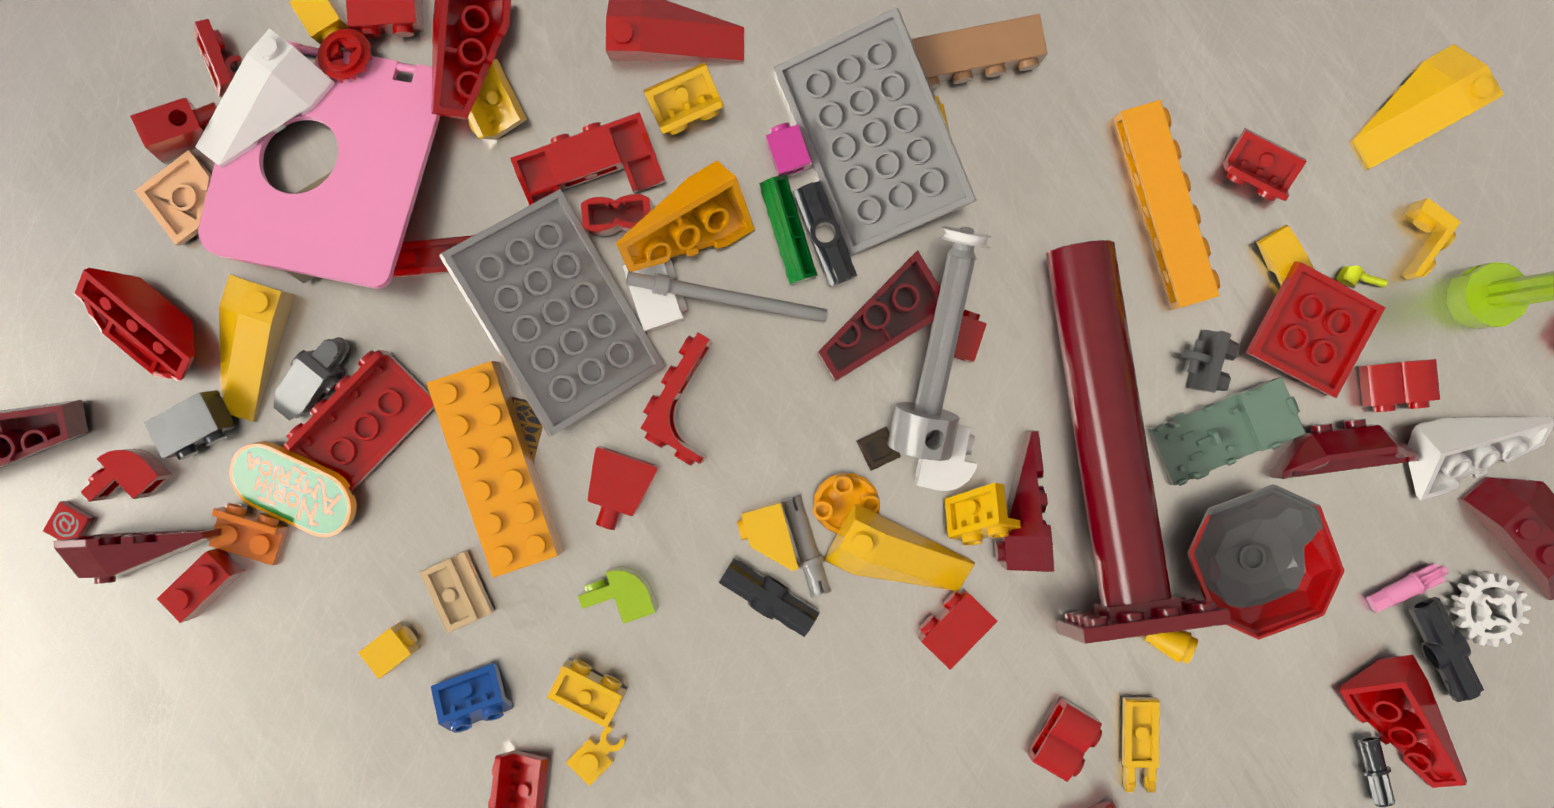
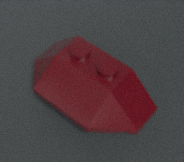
M1354 419L1344 421L1345 427L1333 428L1332 423L1311 425V432H1305L1306 434L1296 437L1270 471L1273 478L1287 479L1419 461V457L1415 451L1381 425L1366 424V419Z
M1483 478L1460 498L1461 501L1548 600H1553L1554 493L1544 481Z

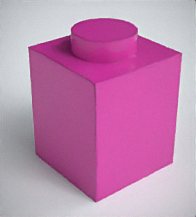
M783 123L770 129L771 133L766 135V143L778 176H790L811 168V160L798 124L790 127L789 123Z

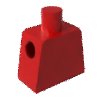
M181 98L133 114L130 117L144 147L158 160L165 163L181 156L188 150L191 151L196 148L195 146L213 116L217 105L215 102L196 109L187 98Z
M603 446L596 447L587 498L588 502L601 506L596 525L609 530H615L620 513L634 516L661 466Z

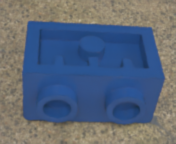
M494 663L430 686L438 724L454 733L466 731L472 727L473 723L481 720L492 721L499 719L504 715V712L513 709L511 701L505 697L499 668Z

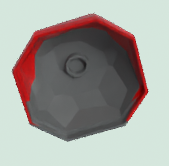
M1274 484L1207 508L1187 552L1205 602H1216V607L1229 609L1232 624L1226 625L1258 640L1324 616L1345 572L1321 505Z

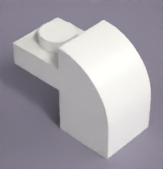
M958 425L952 456L949 460L937 461L919 458L914 479L916 486L949 491L963 486L970 480L977 468L976 463L964 461L965 455H971L974 446L975 435H970L971 427Z

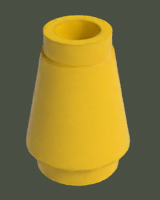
M1184 630L1144 636V641L1150 643V645L1177 663L1182 661L1188 664L1198 645V639L1192 637L1191 632Z

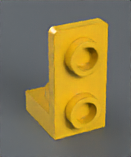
M1429 198L1413 202L1405 212L1406 215L1413 219V224L1418 229L1432 233L1403 272L1402 277L1406 280L1425 277L1432 271L1436 265L1435 257L1454 241L1456 237L1454 231L1461 223V221Z

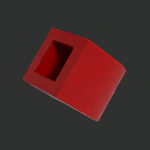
M141 449L113 450L97 458L104 468L97 470L88 478L89 484L81 493L89 502L106 500L121 486L132 499L149 497L173 474L155 455Z

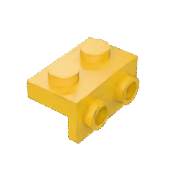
M494 59L468 116L469 127L479 139H498L527 120L498 59Z
M705 62L643 90L662 134L667 132L671 135L677 134L688 128L687 123L698 118L701 121L708 120L719 113L718 109L724 107V103L718 94Z
M567 659L562 665L547 698L607 729L627 690L621 687L622 682L606 674L601 677L591 672L592 667L579 659H574L573 662Z

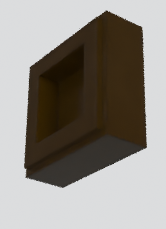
M887 426L856 440L870 471L901 457L899 452L891 449L887 444L890 434Z

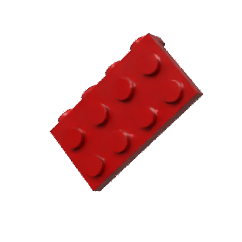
M372 350L364 355L358 362L360 368L352 376L346 375L335 385L334 389L336 392L328 400L323 399L312 408L310 413L313 416L304 425L302 423L296 425L287 434L286 437L289 440L283 446L287 452L299 454L339 473L349 483V490L351 492L435 408L430 393L388 351L384 350L376 352Z

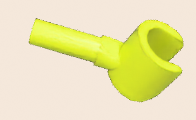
M1344 266L1336 278L1338 282L1351 288H1355L1359 280L1385 288L1387 285V280L1365 273L1364 269L1360 266Z

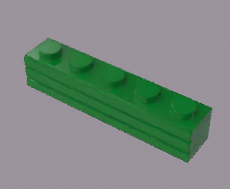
M787 175L771 177L759 183L789 283L803 282L818 276Z

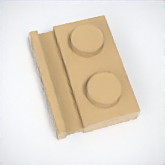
M467 550L419 572L447 633L494 612Z

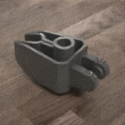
M337 337L332 340H323L324 342L316 350L307 352L302 350L291 361L290 365L292 367L276 389L273 408L290 421L310 412L318 402L331 395L335 391V385L344 375L345 370L339 365L349 351L350 346L349 342L346 341L347 339L344 340Z

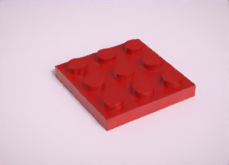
M1294 261L1245 353L1330 397L1337 398L1386 307L1306 264Z

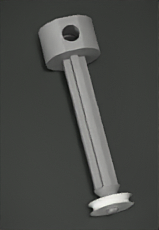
M942 226L945 234L939 238L954 243L953 247L947 252V260L916 403L902 402L895 405L887 444L897 452L920 459L949 460L952 456L960 420L958 415L942 408L974 262L977 260L974 254V247L990 248L987 246V239L992 238V236L974 232L970 227L958 229Z

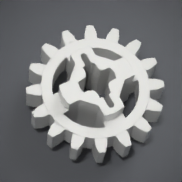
M1482 572L1481 578L1474 575L1468 576L1470 585L1462 583L1457 585L1462 593L1460 596H1451V599L1458 602V605L1451 608L1450 613L1459 616L1453 622V625L1464 628L1461 633L1464 637L1473 639L1474 643L1483 646L1487 644L1498 647L1500 641L1507 644L1512 643L1511 633L1520 636L1523 634L1518 626L1520 623L1529 624L1530 620L1523 617V612L1531 610V606L1522 604L1521 600L1525 599L1528 595L1526 592L1517 590L1519 586L1517 581L1507 580L1506 575ZM1496 587L1494 590L1489 589L1486 593L1481 592L1486 588Z

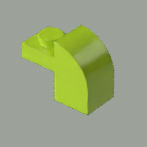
M618 566L609 568L605 572L609 583L605 584L604 579L590 582L584 585L586 591L578 595L582 609L614 598L623 624L656 613L658 609L648 580L641 573L629 567Z

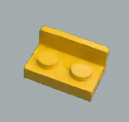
M995 482L944 499L948 538L961 540L963 545H979L987 537H1007L1009 531L1021 528L1020 520L1008 518L1004 484Z

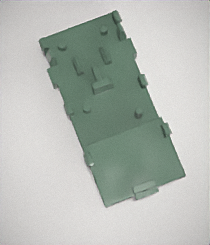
M1283 377L1274 378L1243 392L1234 393L1186 414L1184 412L1177 413L1168 417L1169 421L1148 429L1169 482L1174 486L1184 485L1189 479H1201L1210 475L1209 471L1226 464L1230 466L1236 463V460L1257 451L1274 450L1279 448L1280 444L1306 434L1298 416L1300 410L1294 396L1290 397Z

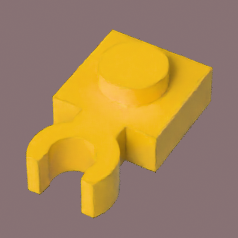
M612 723L609 724L607 729H603L599 742L590 736L566 761V764L589 786L614 762L615 759L609 752L620 750L626 742L627 738L625 736L621 737L617 742L609 740L608 734L614 728Z

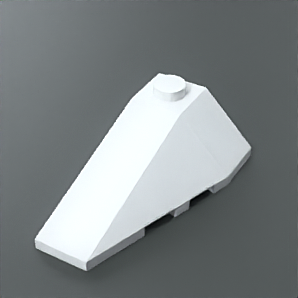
M269 28L246 54L195 147L221 168H224L256 147L258 140L272 131L278 133L286 127L284 123L299 113L304 116L313 110L336 83L294 46Z
M1441 418L1416 425L1411 432V437L1407 444L1419 457V461L1408 462L1416 496L1420 500L1449 493L1459 488V480L1471 474L1479 478L1487 474L1488 468L1502 459L1504 462L1509 463L1543 446L1554 427V418Z

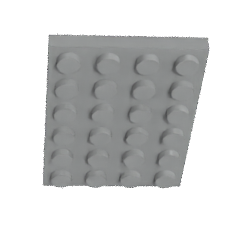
M897 7L774 67L833 215L840 226L842 237L850 255L859 253L977 201L900 10Z
M561 189L439 255L549 437L665 367Z

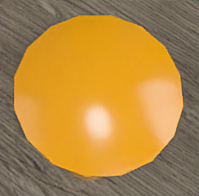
M839 473L828 477L819 485L814 495L813 513L827 530L838 534L855 503L879 514L880 498L876 488L868 479L855 473Z

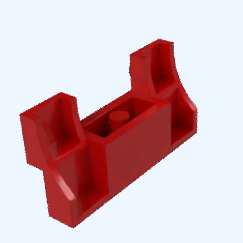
M640 112L601 125V122L591 123L582 128V133L571 137L569 134L555 136L549 140L550 144L510 158L529 206L559 189L562 191L621 169H625L633 193L665 182Z

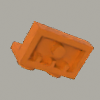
M227 503L224 507L213 508L212 516L217 517L214 529L221 528V536L211 539L209 546L272 566L278 564L289 529L288 525L279 523L278 518L266 513H259L258 516L246 513L248 508L239 504Z

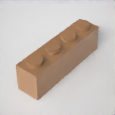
M1040 14L911 39L931 89L939 87V82L952 80L953 84L971 81L973 75L986 73V77L1000 76L1006 73V69L1019 67V71L1031 70L1039 67V62H1042L1048 54Z

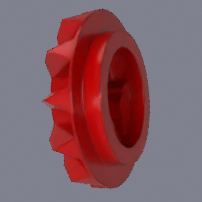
M340 29L334 31L322 41L317 55L319 67L329 78L336 79L341 83L349 78L356 80V75L361 71L367 72L366 65L368 61L373 60L370 53L372 46L366 37L357 30ZM343 46L351 53L348 64L341 60L344 52Z

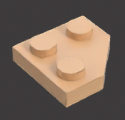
M188 150L135 190L175 245L182 246L198 234L211 174L195 152Z

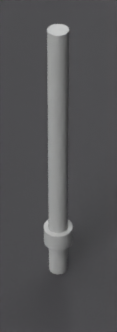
M628 271L626 285L651 289L653 294L667 296L668 293L821 322H825L827 318V309L672 280L670 275L656 273L655 276Z

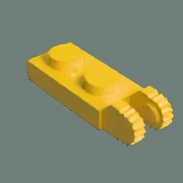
M1123 697L1122 765L1124 766L1123 787L1125 792H1134L1136 786L1135 768H1144L1143 785L1147 793H1155L1160 730V702L1156 697Z

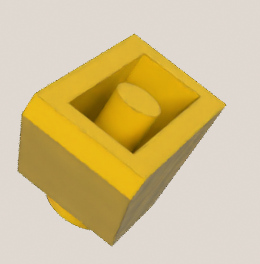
M781 501L742 511V520L737 521L742 541L748 539L751 548L791 571L799 569Z

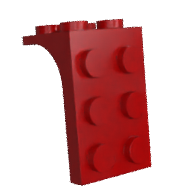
M697 332L694 338L690 335L686 338L679 350V354L683 355L677 367L671 365L661 380L665 387L660 396L653 395L647 403L643 413L648 416L641 426V429L647 432L644 437L645 439L660 448L665 447L666 444L677 450L674 456L690 466L695 462L703 463L707 455L690 446L680 437L674 423V411L679 398L713 343L699 332Z

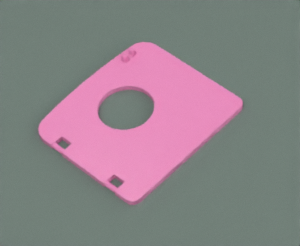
M287 41L302 54L318 55L319 48ZM344 51L341 60L348 64L351 53ZM372 56L373 60L368 61L366 65L367 72L361 71L356 75V80L349 78L345 79L343 83L330 78L336 84L313 110L304 116L299 113L284 123L286 126L301 120L317 121L328 126L336 137L338 144L336 165L329 177L318 187L310 191L298 194L284 193L273 188L268 182L263 169V157L269 141L276 134L275 131L259 139L256 147L224 168L215 163L198 229L201 244L207 251L222 258L373 289L386 287L394 274L441 116L431 114L432 67L406 64L397 60ZM316 57L314 65L321 70L318 64V59ZM399 71L413 73L412 82L396 80Z

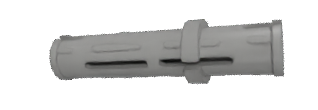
M802 495L781 500L800 558L798 566L799 569L804 571L811 598L821 596L822 593L827 594L831 592L822 565L825 560L823 555H819L803 505Z

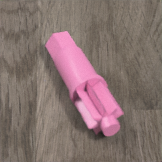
M1432 563L1414 573L1411 572L1407 577L1366 598L1368 604L1375 613H1378L1418 594L1422 595L1425 591L1446 582L1443 576L1449 574L1448 569L1444 565L1437 567L1436 563Z

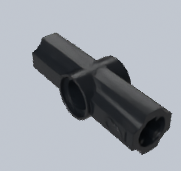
M812 182L794 190L793 195L829 286L831 287L856 277L857 273L842 238L840 226L835 220L821 182ZM824 225L832 228L835 235L833 240L826 243L818 240L815 234L817 228Z
M735 557L719 581L721 585L748 601V605L755 611L771 620L775 618L803 637L810 631L820 614V611L790 593L791 590L769 575L763 576Z
M1440 598L1422 599L1412 604L1413 606L1409 608V611L1424 640L1421 645L1423 653L1429 663L1439 671L1452 700L1461 702L1481 696L1480 694L1484 691V688L1468 658L1471 655L1470 646L1465 637L1453 627Z

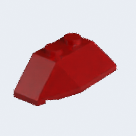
M90 267L84 269L75 295L79 301L85 303L88 314L99 330L153 376L174 379L176 381L183 380L195 357L193 321L141 277Z

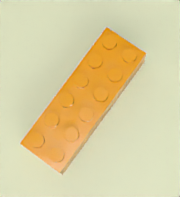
M489 361L427 382L426 384L492 578L563 553L564 550L500 362Z

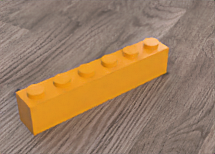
M1160 99L1121 111L1113 119L1170 309L1182 308L1220 296L1218 289H1220V279L1214 269L1212 270L1208 257L1211 255L1210 246L1207 239L1202 237L1198 225L1201 223L1200 212L1196 205H1192L1190 199L1191 183L1187 173L1182 172L1179 162L1181 159V149L1178 142L1172 139L1169 129L1172 122L1168 109L1166 107L1163 108Z

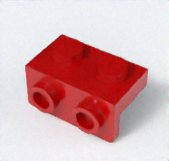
M1244 128L1224 160L1223 165L1225 171L1228 172L1226 176L1233 182L1242 186L1248 182L1258 187L1256 192L1266 199L1275 201L1276 198H1279L1286 202L1290 196L1288 193L1289 188L1307 161L1296 153Z
M518 750L496 755L492 767L493 780L488 808H543L549 758Z

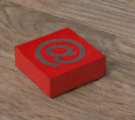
M60 501L43 531L57 540L82 537L94 517L66 501Z

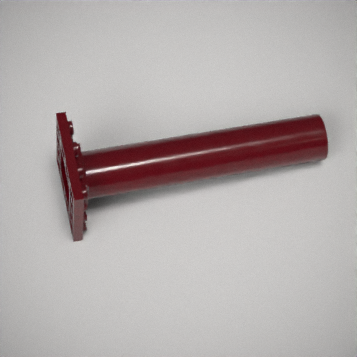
M1098 240L1053 249L1047 252L1046 256L1101 603L1094 604L1096 615L1085 613V611H1074L1065 613V619L1056 620L1058 634L1088 644L1232 624L1229 609L1216 607V602L1171 596L1115 243L1110 240Z

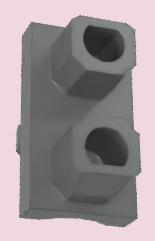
M1202 330L1200 340L1196 339L1193 351H1182L1181 357L1190 360L1187 370L1190 373L1187 388L1212 393L1228 390L1231 381L1230 374L1221 370L1224 360L1233 361L1237 357L1240 348L1238 343L1230 339L1231 333Z

